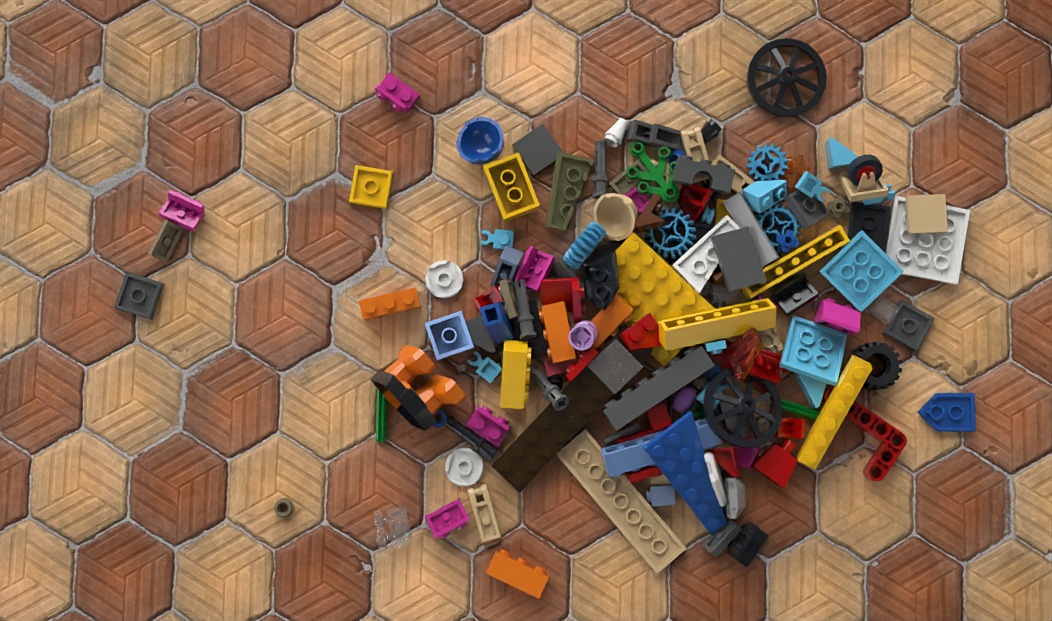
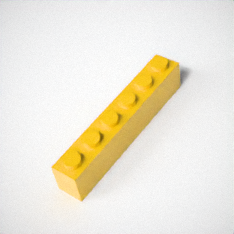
M838 225L765 267L763 272L766 282L740 290L745 299L748 300L843 246L850 240L842 226Z
M769 298L661 320L659 321V341L664 349L668 351L700 343L713 342L714 340L727 339L737 335H746L751 332L765 331L776 327V306Z
M852 354L797 453V460L816 470L873 369L869 362Z

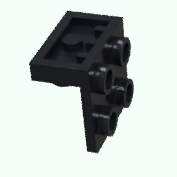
M749 521L741 526L740 535L736 540L733 539L727 547L729 550L727 554L747 568L769 537L757 525Z

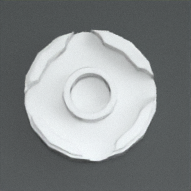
M446 260L438 261L431 265L425 277L426 286L429 291L436 297L443 299L451 298L458 294L464 281L463 273L459 266Z
M460 448L448 456L445 463V471L452 483L458 486H470L480 479L484 464L477 452L470 448Z

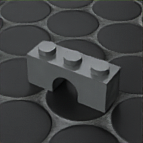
M682 155L681 158L678 157L675 161L671 182L690 186L693 183L695 174L703 173L710 180V190L728 194L731 191L735 169H730V165L722 163L719 166L712 165L711 161L701 159L700 162L693 161V157Z

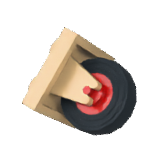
M865 154L857 157L849 164L847 172L839 173L838 179L850 202L888 196L889 190L881 177L883 173L882 163L874 155Z

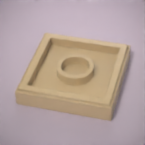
M945 194L910 195L905 197L908 234L948 232Z

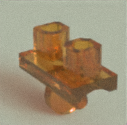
M798 155L797 158L787 157L789 163L785 165L788 166V169L793 170L792 175L785 174L780 180L787 181V188H789L790 192L797 190L795 186L804 172H810L811 167L805 166L804 168L806 161L803 159V155Z

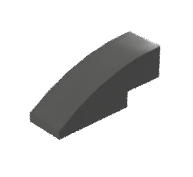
M639 120L629 122L626 136L627 141H638L646 146L656 148L667 147L672 151L682 150L685 152L679 130L656 123L652 125Z

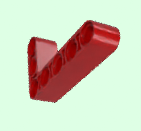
M826 388L824 390L821 400L824 404L828 399V393L832 392L833 388ZM854 400L845 418L880 442L865 465L863 474L868 480L881 481L885 478L906 446L907 438L901 431ZM862 413H864L867 417L865 423H862L860 421V415ZM878 424H880L883 428L881 434H878L876 432V427ZM895 435L899 439L897 445H894L892 442V438ZM884 451L888 453L886 461L882 460V453ZM874 467L878 470L876 477L871 475V470Z

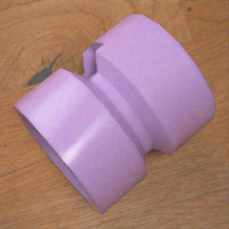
M587 320L577 323L569 332V342L577 350L588 349L598 337L596 325Z

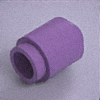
M689 385L683 386L672 399L673 403L670 406L683 415L685 411L688 412L695 402L697 391Z

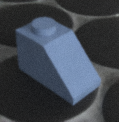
M505 246L499 258L490 287L500 286L499 281L504 279H512L513 281L523 252Z

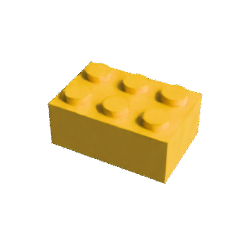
M519 153L483 166L504 223L540 209V204Z
M504 341L500 408L524 409V402L528 403L529 385L526 384H529L530 366L526 365L531 364V348H528V341Z

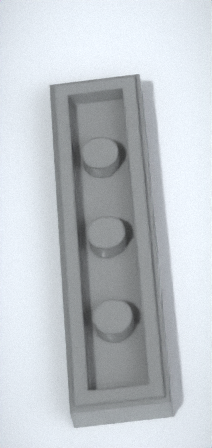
M738 192L723 202L732 219L740 228L749 227L762 268L778 259L777 252L742 193Z

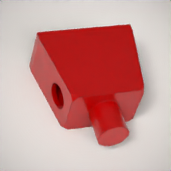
M788 439L785 440L781 447L772 443L754 461L752 467L779 487L785 488L798 461L791 455L796 445Z

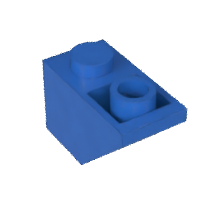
M497 302L480 307L484 325L496 344L505 340L515 339L509 316L504 311L505 302Z

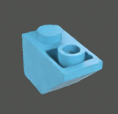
M756 181L742 189L743 197L749 207L760 214L787 196V181Z

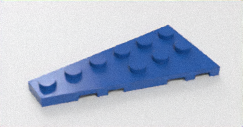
M689 411L643 446V448L712 535L727 522L711 483L707 463L704 458L703 446L693 415Z

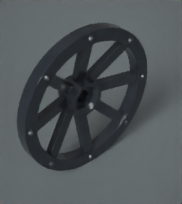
M777 39L765 44L753 56L747 70V86L753 100L763 110L775 116L794 117L807 112L820 100L826 87L827 75L821 57L811 46L796 39ZM778 47L794 48L789 66L786 65L778 52ZM771 51L781 70L759 64L758 61L765 53ZM800 51L808 55L813 63L803 67L794 68ZM816 68L818 72V86L798 75ZM755 70L777 75V78L756 87ZM786 73H789L791 77H787ZM795 82L815 92L813 98L805 105L802 103ZM780 84L781 87L773 105L765 101L759 94L768 88ZM787 87H790L797 108H779Z
M733 367L722 371L711 380L704 394L703 409L708 425L718 438L731 446L746 449L760 446L769 441L780 427L783 411L777 389L772 382L751 375L747 367ZM743 375L748 377L745 396L731 376ZM725 379L738 399L714 391L717 385ZM754 380H756L765 388L767 393L753 399L752 391ZM771 398L773 415L756 407V404ZM712 399L732 404L734 408L715 417ZM754 413L772 422L768 431L763 436ZM738 414L739 418L731 436L721 428L718 422ZM746 416L748 417L755 440L738 439Z

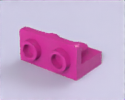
M390 73L387 74L379 86H375L376 96L384 102L388 100L392 103L391 106L399 113L403 111L407 114L420 97L416 91Z
M484 405L482 408L478 406L466 426L498 447L511 428L508 426L509 421L501 416L498 419L491 415L493 411Z

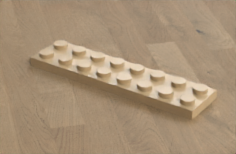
M584 429L556 455L658 574L687 548L624 474L618 477H609L600 451L602 448L588 431Z

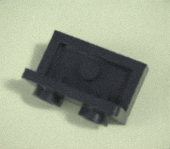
M805 272L793 276L789 282L777 286L773 291L774 302L779 305V308L787 317L819 297L817 290L807 280Z

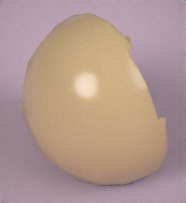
M615 193L604 194L596 201L593 209L594 221L606 230L605 237L608 239L620 241L628 238L635 231L634 224L638 220V209L634 201L629 197Z

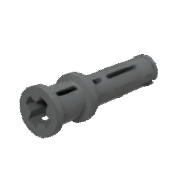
M603 140L595 141V176L592 178L594 183L592 198L599 199L602 195L608 194L607 183L609 178L606 176L607 142Z
M518 280L513 282L519 312L517 323L520 324V339H531L536 337L537 333L534 332L533 327L534 317L530 314L526 281L520 280L521 287H519Z
M530 366V378L544 392V398L553 404V408L556 411L566 408L569 398L566 395H562L560 388L552 385L536 366Z

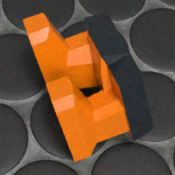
M408 345L399 350L396 362L385 371H378L370 379L392 406L412 426L424 431L437 423L433 416L443 404L460 405L467 398L456 382L437 374L424 386L414 391L410 386L417 375L429 374L436 366L420 348Z

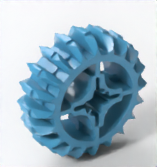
M783 203L779 205V208L775 204L772 208L770 207L760 214H754L761 227L764 218L768 216V228L764 232L766 236L774 237L775 241L776 237L783 235L784 229L789 226L790 230L794 232L793 236L796 240H798L797 237L802 235L801 232L797 231L802 226L797 225V218L795 219V215L789 212L791 210L789 206L784 209ZM774 214L784 217L787 221H780ZM774 226L781 227L778 231H770ZM771 242L777 254H780L781 247L779 244Z
M665 208V214H662L660 211L659 217L664 221H674L667 226L645 231L650 233L644 236L645 240H650L647 244L650 247L653 246L652 249L655 252L657 251L658 255L662 256L664 253V259H668L669 254H671L672 259H675L676 253L682 257L681 251L687 252L689 250L686 247L687 245L690 247L694 246L693 242L690 241L696 239V235L691 234L696 232V228L691 227L694 225V221H688L690 218L688 214L683 217V210H680L677 214L676 208L672 209V213L669 212L668 208ZM680 222L686 228L685 237L677 232ZM656 230L663 235L661 245L656 242ZM673 230L674 235H670L668 237L665 232H671ZM676 241L680 243L675 247L666 248L672 242Z
M595 221L591 222L565 253L563 261L570 268L572 267L574 270L579 269L606 236V230Z

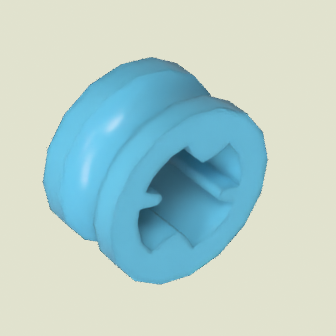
M706 206L700 222L706 221L710 225L715 209H709Z

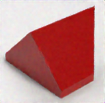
M694 184L681 186L677 201L684 212V216L687 214L690 216L688 221H696L713 194L712 190Z
M716 448L706 451V453H712L716 462L734 478L741 476L739 448Z

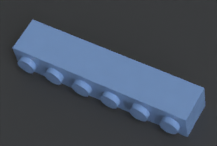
M706 418L695 421L703 449H713L716 445L722 444L721 439L711 430ZM663 431L600 449L605 470L609 477H618L628 471H639L642 467L648 465L656 466V463L643 446Z

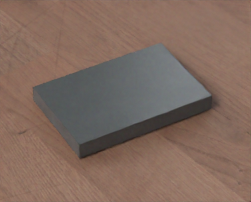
M748 226L711 237L728 292L766 282Z

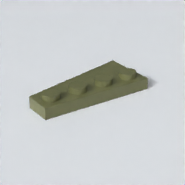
M561 152L557 153L545 228L560 231L566 230L574 211L575 203L579 199L581 189L587 180L588 172L594 163V159Z

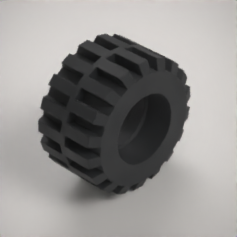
M875 341L858 346V349H854L853 355L865 361L871 355H876L883 363L881 375L875 378L869 374L862 388H865V390L887 389L888 386L895 384V380L899 379L898 373L902 372L899 364H902V360H898L897 357L900 355L898 352L894 353V347H888V344L885 342Z

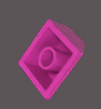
M826 298V300L819 301L813 322L847 333V335H852L860 331L861 312L855 311L856 308L853 306H841L837 304V301Z

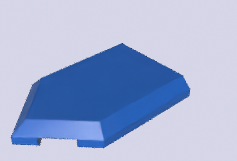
M935 393L917 412L936 432H976L975 393Z

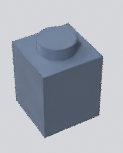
M650 485L649 490H646V501L650 502L651 506L675 505L673 485Z

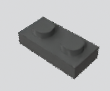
M727 518V523L702 544L714 557L721 553L742 530L730 518Z

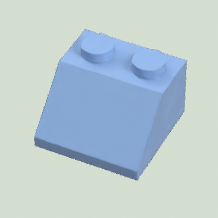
M462 311L425 323L438 361L474 348Z

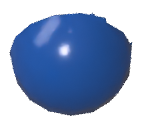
M479 117L471 119L465 123V126L459 132L456 141L457 150L460 156L471 164L489 163L499 157L503 150V131L499 124L491 118Z

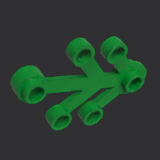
M638 141L632 143L630 155L633 158H639L649 173L638 171L636 167H629L627 177L631 180L641 179L657 182L660 187H651L647 182H640L637 188L638 192L642 195H654L656 193L666 203L676 202L680 193L679 189L675 186L676 183L671 182L673 175L671 167L675 165V162H672L669 166L670 177L668 184L663 178L670 150L667 147L659 149V162L656 168L646 155L644 144ZM639 146L641 150L637 151L634 147ZM666 151L667 155L663 156L661 152ZM635 171L636 174L632 176L629 172ZM645 186L647 189L643 191L640 187ZM672 191L673 195L669 196L666 192Z

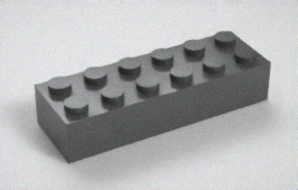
M695 345L683 352L684 356L682 358L678 356L667 363V368H658L651 373L652 377L650 379L643 378L637 382L635 389L631 390L629 388L620 393V399L617 401L611 399L603 405L604 409L601 412L612 429L617 431L715 366L702 346L696 348Z

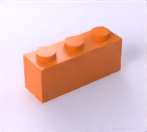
M416 287L359 300L362 317L365 321L422 308Z
M618 293L614 296L605 311L601 309L591 320L598 329V337L591 347L588 348L589 350L594 348L600 351L607 343L605 339L609 335L613 337L620 330L618 325L621 322L626 324L633 316L631 312L634 308Z
M562 301L541 306L542 311H539L541 322H545L546 330H543L545 341H549L550 348L547 349L549 360H553V363L578 359L576 349L569 342L571 325L566 302Z
M504 549L495 551L486 570V574L538 599L549 579L546 569L540 566H536V568L528 565L529 561L520 557L517 560L511 557V553Z

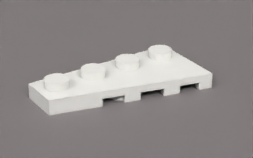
M728 215L672 265V268L698 294L719 263L711 237L740 229Z

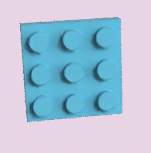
M862 230L819 270L860 312L904 272Z
M793 315L790 319L779 367L835 386L838 382L847 333Z

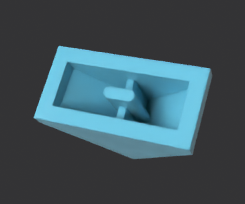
M833 137L825 143L829 170L846 168L854 159L859 157Z
M795 373L794 376L811 408L819 407L827 383Z

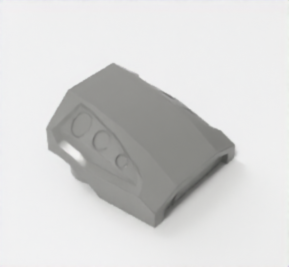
M730 476L723 479L727 496L724 512L728 518L736 519L747 506L746 486L739 478Z

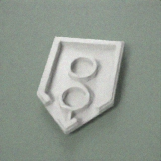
M707 452L704 454V458L707 463L710 480L719 504L723 507L727 503L723 478L714 455Z

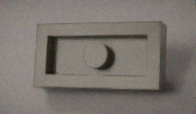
M636 160L629 166L636 167L638 171L649 173L639 160ZM627 168L612 180L609 186L616 194L626 195L643 180L629 179L627 177ZM630 171L629 174L633 176L636 172Z
M164 220L148 254L168 262L184 228Z
M512 279L499 281V293L504 298L505 314L509 316V319L518 318L519 312Z

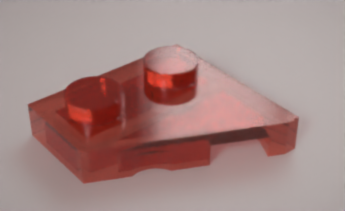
M752 327L724 349L726 357L739 381L745 380L764 345L758 331Z

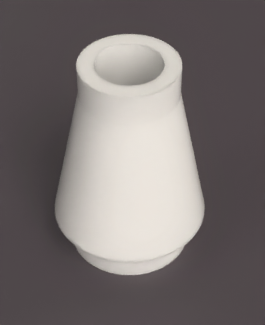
M619 118L605 133L604 141L612 147L620 145L629 123Z

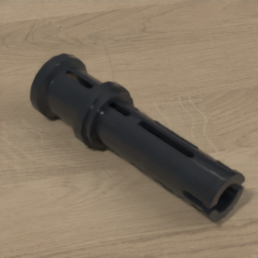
M450 416L444 425L473 446V451L482 454L487 458L488 462L491 461L499 450L498 447L488 443L485 437L477 436L453 418V416Z

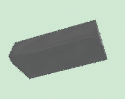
M559 259L550 271L556 279L577 277L562 259ZM579 279L580 287H584V284Z
M634 423L603 440L605 446L616 445L618 439L642 432L640 424Z

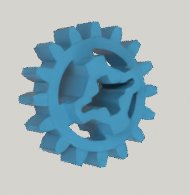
M764 143L763 148L757 145L756 152L750 151L753 157H747V161L751 163L747 165V169H752L749 175H755L754 181L759 179L761 181L779 180L778 176H785L783 170H788V166L784 164L789 162L788 158H784L786 152L780 153V146L775 149L774 143H771L770 147H767L766 143ZM770 153H774L778 157H773ZM763 154L759 160H756L759 155ZM766 157H768L770 163L769 171L765 165ZM775 168H779L777 172L772 174ZM761 170V171L764 172L766 175H762V174H760L758 171Z

